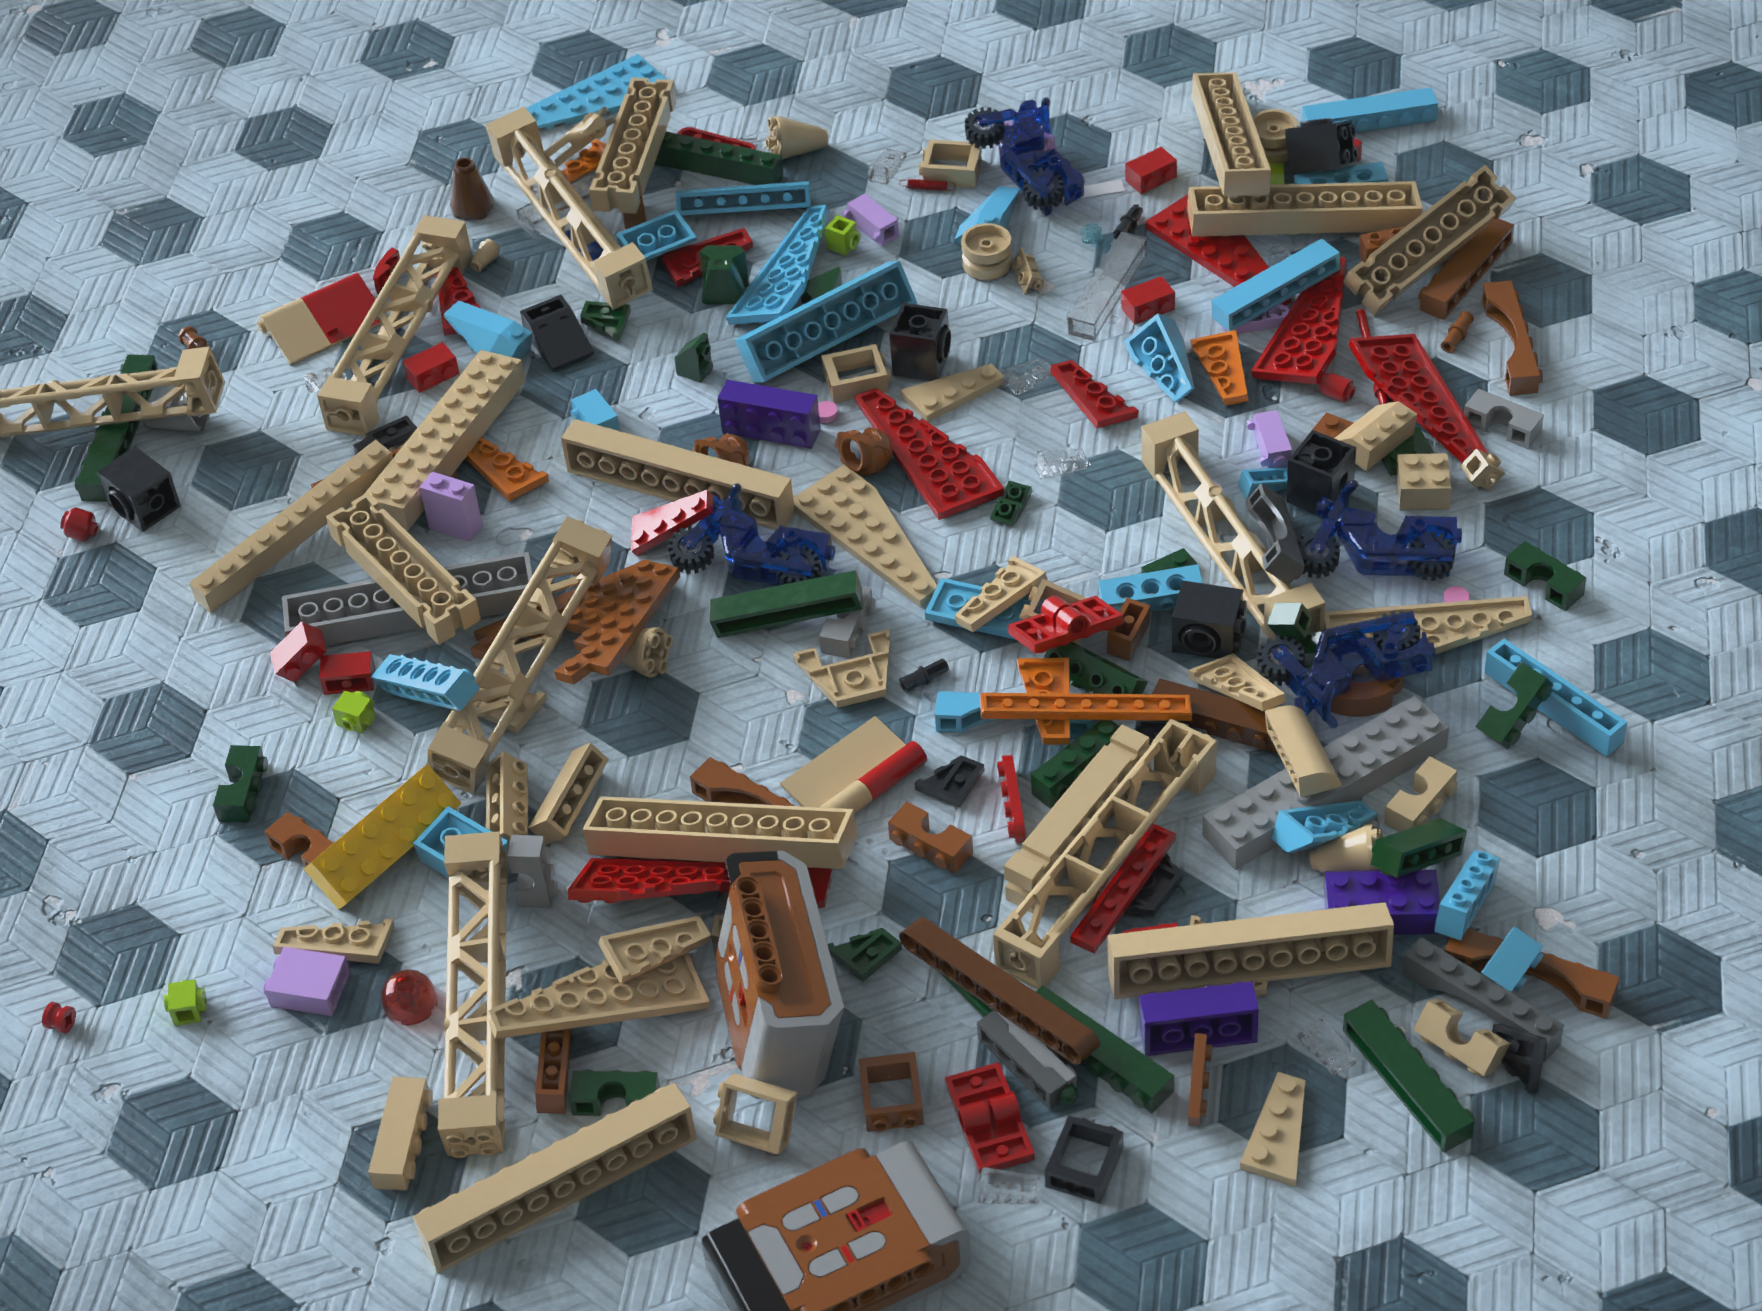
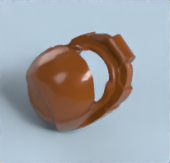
M869 427L862 434L857 430L838 432L835 447L838 448L840 460L856 474L868 476L874 473H881L890 463L892 445L890 437L882 430ZM851 440L858 444L861 460L856 457L854 452H851Z
M724 434L720 440L715 437L695 440L693 451L708 455V449L711 447L715 450L719 459L749 467L750 452L748 444L741 437L734 434Z

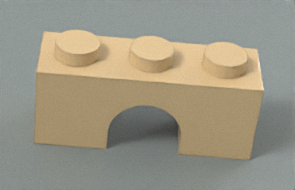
M1429 756L1415 772L1414 791L1420 793V795H1411L1400 790L1385 807L1384 824L1400 832L1427 823L1433 813L1437 814L1440 811L1444 800L1448 796L1452 797L1458 787L1456 782L1457 770Z
M1440 998L1427 1001L1413 1029L1421 1035L1420 1039L1429 1045H1437L1444 1050L1445 1056L1455 1061L1460 1060L1468 1066L1467 1069L1477 1076L1494 1074L1510 1043L1488 1029L1475 1031L1469 1042L1463 1040L1458 1032V1023L1463 1013Z

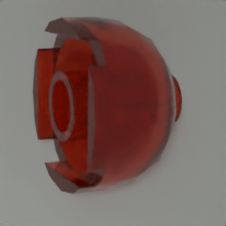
M406 969L394 973L385 982L381 992L382 1007L388 1019L394 1022V1019L406 1026L419 1024L432 1015L431 1010L435 1005L437 1007L438 1004L434 984L427 975L418 970Z

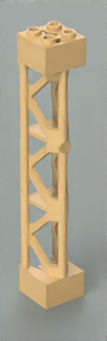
M525 106L485 124L496 160L513 178L613 310L653 291L644 255L633 242L621 248L552 159L545 156L537 122ZM526 152L539 167L536 175L530 179L521 161ZM513 157H514V160H515V162H516V165H517V168H518V170H519L520 175H519V174L516 172V170L513 168ZM538 183L539 200L533 193L534 184ZM565 200L571 209L566 217L560 219L554 204ZM549 207V210H550V212H551V215L548 213V211L546 210V208ZM570 223L571 241L564 233L565 225ZM594 241H597L603 249L601 256L596 260L591 259L586 246ZM581 248L583 256L579 253L577 249Z
M423 215L413 232V238L335 370L328 376L317 395L326 430L366 436V433L375 428L380 419L376 404L378 397L427 312H431L433 301L452 268L458 267L460 272L463 273L472 257L465 221ZM423 241L422 248L427 252L414 255L418 245ZM420 263L417 269L415 270L413 265ZM427 268H434L433 270L425 273ZM403 272L410 275L406 286L396 284ZM440 272L431 288H427L423 282L436 277V273ZM392 310L391 314L387 318L385 312ZM402 311L414 312L397 321ZM375 319L382 323L378 334L368 332ZM410 323L403 337L396 333L395 330ZM361 344L362 350L358 351L357 349ZM364 359L359 367L356 361ZM374 359L387 360L369 369ZM346 368L352 370L354 374L351 380L340 379ZM382 372L374 387L367 382L366 379Z
M210 347L183 350L178 366L169 369L100 376L98 378L66 382L51 380L49 383L2 389L0 390V408L31 403L32 407L14 421H9L0 413V437L180 415L197 416L213 414L217 412L225 380ZM176 386L154 404H150L135 392L151 390L154 387ZM186 390L188 397L187 406L165 408L168 403ZM98 394L103 396L83 413H80L66 401L78 399L82 396ZM124 394L139 405L141 411L120 414ZM54 403L70 415V420L50 422ZM107 405L111 415L94 417L96 413ZM37 414L41 424L24 426L28 420Z
M1186 411L1142 426V463L1154 480L1159 482L1231 586L1243 589V600L1247 601V608L1260 625L1267 639L1271 637L1275 641L1276 635L1267 625L1268 617L1275 603H1302L1313 616L1309 630L1324 632L1325 601L1311 582L1294 588V586H1288L1265 571L1276 588L1271 594L1256 595L1251 574L1264 569L1262 557L1268 550L1257 535L1249 531L1237 514L1226 492L1219 483L1212 480L1198 458L1199 429ZM1181 456L1202 483L1195 491L1184 493L1182 490L1176 465ZM1167 462L1170 469L1173 487L1168 482L1166 477L1163 475ZM1199 499L1196 518L1193 517L1186 507L1189 500ZM1227 518L1238 533V536L1231 542L1219 543L1214 523ZM1207 525L1209 538L1201 527ZM1235 550L1232 570L1222 558L1225 551ZM1244 577L1246 590L1244 589L1238 578ZM1262 604H1265L1264 615L1260 611Z
M568 516L565 518L553 538L551 546L473 674L475 676L474 681L480 689L461 711L452 709L428 747V764L443 782L475 795L486 776L489 757L554 646L560 641L565 627L591 583L597 585L609 566L612 535L602 529L591 527L581 520L572 519ZM568 574L576 576L555 584H551L555 577L564 576ZM578 585L563 613L560 614L552 594ZM538 606L541 607L542 612L537 610ZM540 633L544 634L541 637L515 645L519 638ZM543 646L526 676L521 673L516 654ZM502 667H504L506 674L500 672ZM508 696L505 699L478 707L483 700ZM506 708L487 740L484 737L478 717ZM465 729L467 730L469 735L463 733Z
M1172 719L1169 720L1154 738L1149 749L1018 908L1013 910L995 931L993 941L995 965L1037 990L1042 985L1046 987L1060 970L1059 941L1085 907L1093 902L1107 884L1111 874L1136 846L1149 827L1155 823L1157 817L1174 796L1184 788L1200 795L1216 775L1217 740L1188 727L1186 724ZM1154 757V771H1149L1147 765ZM1143 780L1160 781L1164 789L1146 811L1134 806ZM1131 786L1127 802L1120 799ZM1113 807L1117 827H1103L1101 821ZM1096 837H1114L1118 845L1100 868L1097 869L1089 865L1088 861ZM1084 843L1080 860L1073 857L1075 852ZM1066 865L1070 885H1055L1053 879ZM1049 895H1067L1072 902L1044 937L1040 939L1036 933L1047 897ZM1036 901L1028 931L1025 932L1021 918Z
M500 831L445 836L444 864L449 877L446 1018L444 1019L445 1069L444 1098L439 1099L438 1131L447 1156L463 1158L472 1154L490 1156L497 1152H505V1038H494L486 1016L488 1010L505 1003L508 859ZM459 894L463 895L480 910L460 932ZM488 917V924L471 939L465 941L484 919ZM481 962H488V967L483 966ZM459 970L479 987L457 1010ZM487 994V1001L463 1020L465 1015ZM477 1040H487L486 1046L482 1045ZM456 1049H459L476 1063L478 1067L455 1091ZM486 1074V1080L467 1097H463Z

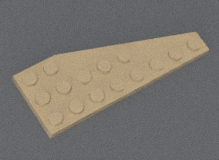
M843 464L793 498L797 514L919 607H922L931 600L937 588L935 581L877 489Z
M1528 596L1325 612L1324 628L1325 633L1336 646L1331 658L1333 671L1338 675L1385 672L1396 665L1403 666L1532 621V611ZM1390 611H1395V615H1399V612L1403 611L1404 617L1409 613L1412 615V620L1416 618L1418 625H1420L1419 649L1414 651L1412 657L1407 654V659L1403 661L1401 657H1398V661H1393L1392 656H1390L1389 660L1384 659V654L1382 656L1378 655L1377 650L1373 647V625L1376 624L1378 617L1382 619V614L1386 613L1390 616ZM1391 632L1386 637L1394 641L1402 640L1406 637V634Z
M688 953L620 984L608 960L603 959L602 964L591 969L587 966L553 981L550 987L545 989L540 987L533 990L531 995L520 1000L515 998L488 1010L487 1020L494 1038L499 1039L708 1009L710 1001Z

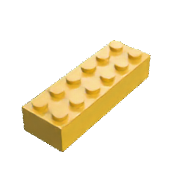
M426 764L308 864L304 871L339 910L411 849L418 837L447 806L455 810L462 803L429 764Z

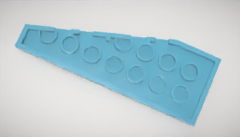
M637 54L552 96L542 99L526 107V109L536 120L538 129L545 128L550 130L554 129L556 124L565 123L566 126L581 122L585 115L597 113L602 107H606L608 109L607 112H611V114L618 113L625 94H628L627 88L631 77L648 78L649 82H656L657 79H668Z
M826 205L811 206L805 210L725 317L729 325L769 322L790 312L793 306L798 303L799 298L805 291L830 211Z

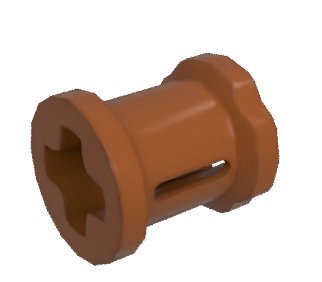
M193 326L183 328L178 334L179 342L186 345L187 349L207 347L206 339L199 336Z

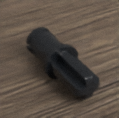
M1134 204L1127 214L1120 218V224L1113 231V236L1116 240H1126L1130 231L1136 228L1137 220L1142 215L1143 208L1139 207L1138 204Z
M943 658L926 667L919 666L918 670L899 678L900 686L905 693H909L919 686L929 685L931 683L930 680L946 673L949 670V666Z

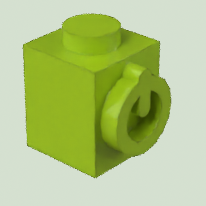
M837 215L825 227L827 249L845 256L851 250H856L861 238L860 232L857 231L856 222Z
M344 691L332 707L336 725L349 731L364 733L367 727L374 722L376 713L373 705L375 702L363 692L356 691L351 693Z
M196 979L168 983V995H164V1006L166 1012L169 1011L174 1026L202 1022V1012L207 1011V997L205 987L199 988Z

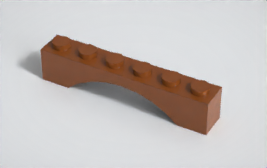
M1511 280L1483 283L1482 303L1485 314L1504 328L1515 348L1512 356L1506 362L1505 383L1509 396L1538 393L1539 383L1543 382L1542 369L1537 367L1538 356L1536 352L1533 353V339L1531 336L1528 337V322L1523 320V306L1518 304V290H1514Z
M711 757L690 776L692 793L706 802L794 806L786 798L779 797L770 792L764 785L756 784L745 774L737 773L724 762H718Z
M1468 928L1462 940L1450 937L1444 952L1481 973L1503 940L1499 937L1489 936ZM1543 952L1541 953L1544 956L1535 968L1529 966L1524 973L1525 975L1545 981L1560 990L1574 1003L1579 1011L1604 1019L1608 1018L1617 995L1620 979L1619 976L1612 975L1609 972L1593 969L1581 963L1571 962Z

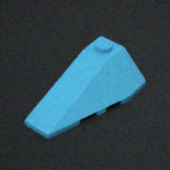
M998 186L960 225L954 243L961 244L962 235L974 225L993 223L1006 229L1020 195V189Z
M457 301L444 313L445 319L459 335L464 337L468 342V347L477 354L480 350L522 359L531 350L532 332L514 320L462 301Z
M1156 314L1124 341L1132 360L1145 370V373L1152 377L1174 402L1178 403L1195 389L1184 340L1175 320Z
M1361 800L1280 810L1271 839L1283 851L1288 853L1309 850L1376 819L1378 813Z

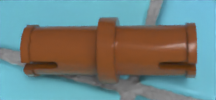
M1462 311L1457 321L1451 324L1448 329V335L1441 344L1443 351L1453 353L1459 342L1464 340L1467 335V329L1474 320L1472 313Z

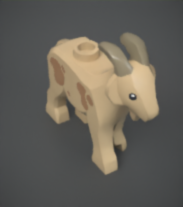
M602 107L597 113H588L580 123L554 142L543 153L549 158L564 145L570 143L572 146L554 160L556 166L559 167L595 138H602L606 134L607 127L615 122V118L609 117L606 120L603 118L608 111L606 107Z

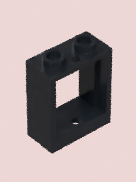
M1068 1115L1044 1170L1045 1187L1101 1204L1124 1149V1132L1113 1126H1103L1093 1123L1086 1118H1076ZM1072 1136L1109 1147L1097 1176L1060 1165Z

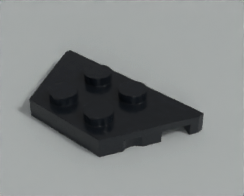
M1167 853L1123 914L1153 917L1183 881V873L1171 862L1170 856Z

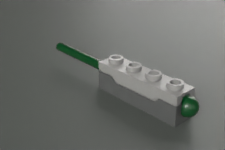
M941 974L983 1017L977 1022L978 1039L1049 1110H1052L1060 1103L1071 1105L1077 1100V1075L1070 1065H1065L1059 1060L1058 1055L1053 1049L1046 1047L1031 1034L997 1011L991 1010L984 1002Z

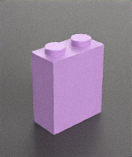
M431 472L420 486L429 529L471 542L483 527L474 484Z
M283 947L280 956L276 957L270 979L268 978L264 984V994L267 996L270 1007L332 1016L351 973L346 956Z

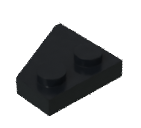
M961 755L953 759L948 765L934 770V775L924 781L921 778L916 780L914 783L915 790L960 807L984 773L985 767L983 763Z
M1501 1023L1493 1024L1492 1032L1510 1043L1501 1061L1505 1069L1512 1076H1518L1526 1085L1524 1089L1528 1093H1538L1547 1038Z

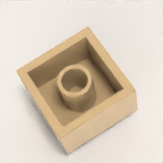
M1447 453L1398 454L1396 481L1399 510L1450 509L1451 480Z

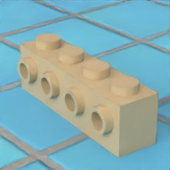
M591 742L571 752L528 827L535 835L544 836L547 845L557 840L561 841L568 835L573 822L579 815L582 806L591 794V790L609 760Z
M503 751L487 764L486 828L492 832L500 831L501 837L510 844L511 835H528V764Z
M392 1076L368 1171L373 1189L407 1191L410 1179L415 1177L416 1165L414 1160L415 1156L421 1152L422 1143L420 1136L421 1132L425 1131L427 1127V1107H431L433 1102V1091L429 1090L426 1078Z

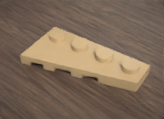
M1281 1072L1277 1073L1240 1161L1241 1170L1296 1187L1305 1080Z

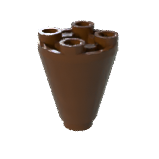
M460 158L455 162L450 200L453 216L458 219H485L487 213L494 205V198L472 159Z

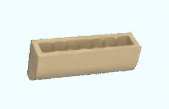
M1290 705L1265 710L1267 732L1300 798L1342 787L1341 781L1305 712L1296 706Z

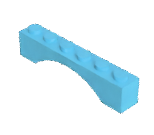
M938 691L935 709L936 732L963 733L972 727L986 722L1008 720L981 719L980 693ZM1018 719L1036 722L1035 719ZM1070 720V737H1080L1093 727L1094 720Z

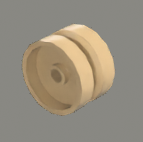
M1270 109L1256 113L1252 118L1268 163L1287 162L1285 129L1298 126L1297 119L1291 113L1284 110Z
M983 223L972 226L962 235V265L964 271L969 276L979 280H992L1008 273L1012 267V241L1007 229L997 224Z

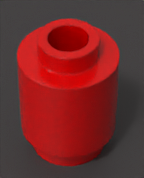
M1324 373L1318 383V391H1321L1324 396L1343 403L1348 399H1352L1356 389L1353 386V380L1334 373Z

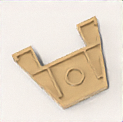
M887 629L867 634V641L872 652L869 655L822 666L817 650L814 647L794 652V661L836 708L887 696L890 631Z

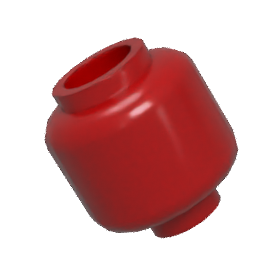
M74 507L70 511H65L60 528L63 529L66 537L86 542L90 536L95 537L99 523H96L95 515L92 512Z

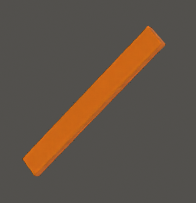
M980 693L981 719L1192 720L1190 695Z

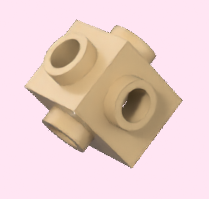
M1476 449L1460 465L1467 475V480L1474 487L1478 488L1480 486L1488 491L1505 474L1500 466L1502 462L1493 453L1488 455L1479 449Z

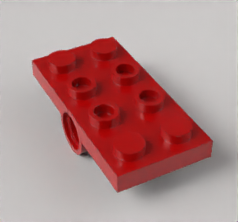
M1051 596L1042 604L1041 614L1009 624L1008 633L1036 654L1044 653L1056 646L1067 645L1071 641L1080 638H1088L1092 634L1101 631L1111 630L1115 626L1124 624L1122 613L1097 596L1072 604H1068L1058 596Z
M999 1062L945 1077L946 1088L979 1176L1035 1160L1034 1150L1021 1119L1017 1098L1014 1092L1010 1091Z

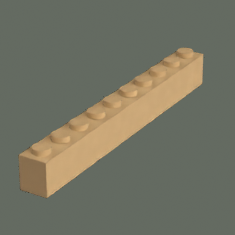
M374 440L189 582L195 601L209 613L222 606L327 524V515L342 507L347 509L352 501L363 496L393 459L391 451L377 440Z

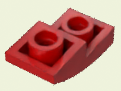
M391 247L375 268L373 280L377 295L381 292L400 260L399 250Z

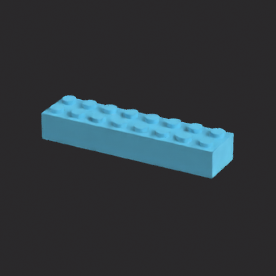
M900 260L889 261L735 339V342L752 381L765 382L897 314L902 302L910 304L918 302Z

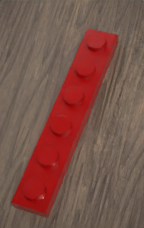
M1152 824L1071 934L1070 943L1094 954L1174 844L1176 833L1156 824Z

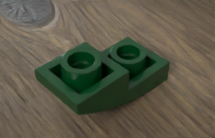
M1008 481L1002 498L998 497L990 520L1014 526L1028 503L1033 491L1032 487Z

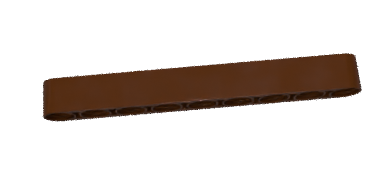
M920 917L899 934L902 945L913 955L1073 1064H1080L1100 1047L1097 1035L1090 1028L926 918Z

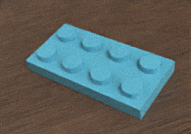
M941 578L925 611V620L964 628L956 623L955 614L973 596H979L982 593V586ZM1024 596L976 631L1015 639L1009 635L1008 625L1023 620L1019 616L1024 605H1030L1029 597Z

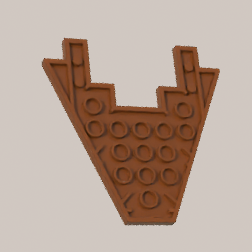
M642 560L602 577L597 585L591 583L564 629L582 634L573 641L575 649L581 652L572 659L566 660L562 666L554 671L556 679L575 684L591 672L607 676L611 675L681 577L679 569L667 564ZM576 589L554 597L560 614L563 613ZM538 606L537 610L542 612L541 607ZM507 617L473 632L476 641H479V643L470 648L473 657L483 659ZM540 633L527 637L535 639L543 636L544 634Z

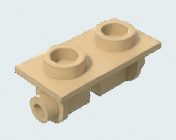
M1020 247L1017 256L1013 258L1012 262L1018 283L1024 294L1027 293L1029 288L1040 290L1043 287L1044 281L1040 272H1037L1038 268L1035 259L1030 254H1025L1023 248Z

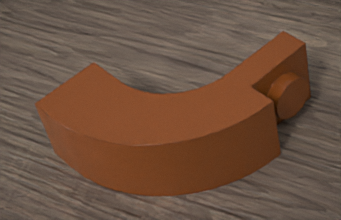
M1396 665L1373 681L1356 683L1344 679L1329 668L1311 681L1310 699L1322 708L1339 715L1350 717L1375 715L1392 707L1393 695L1398 694L1404 686L1405 670Z

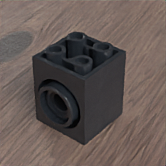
M1331 118L1300 122V126L1285 129L1290 174L1341 169L1356 165L1358 152L1356 147H1354L1355 127L1352 124V120L1332 122Z
M902 302L889 332L892 375L926 381L940 378L951 346L948 309Z
M1312 430L1288 459L1286 502L1330 520L1354 490L1356 447Z
M136 446L97 472L108 505L142 532L181 507L171 473Z
M1183 580L1172 615V652L1219 659L1232 653L1235 654V651L1239 652L1242 637L1239 635L1240 633H1245L1247 618H1243L1247 609V601L1243 600V589Z

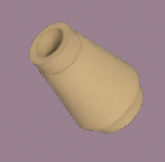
M491 239L482 241L470 262L471 268L481 272L482 269L499 256V245Z

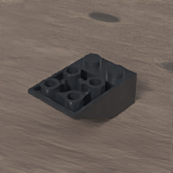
M562 295L520 311L522 326L532 332V344L552 371L594 354L572 308Z

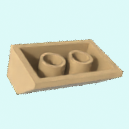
M1399 401L1377 405L1334 439L1355 446V464L1367 471L1414 434L1417 413Z

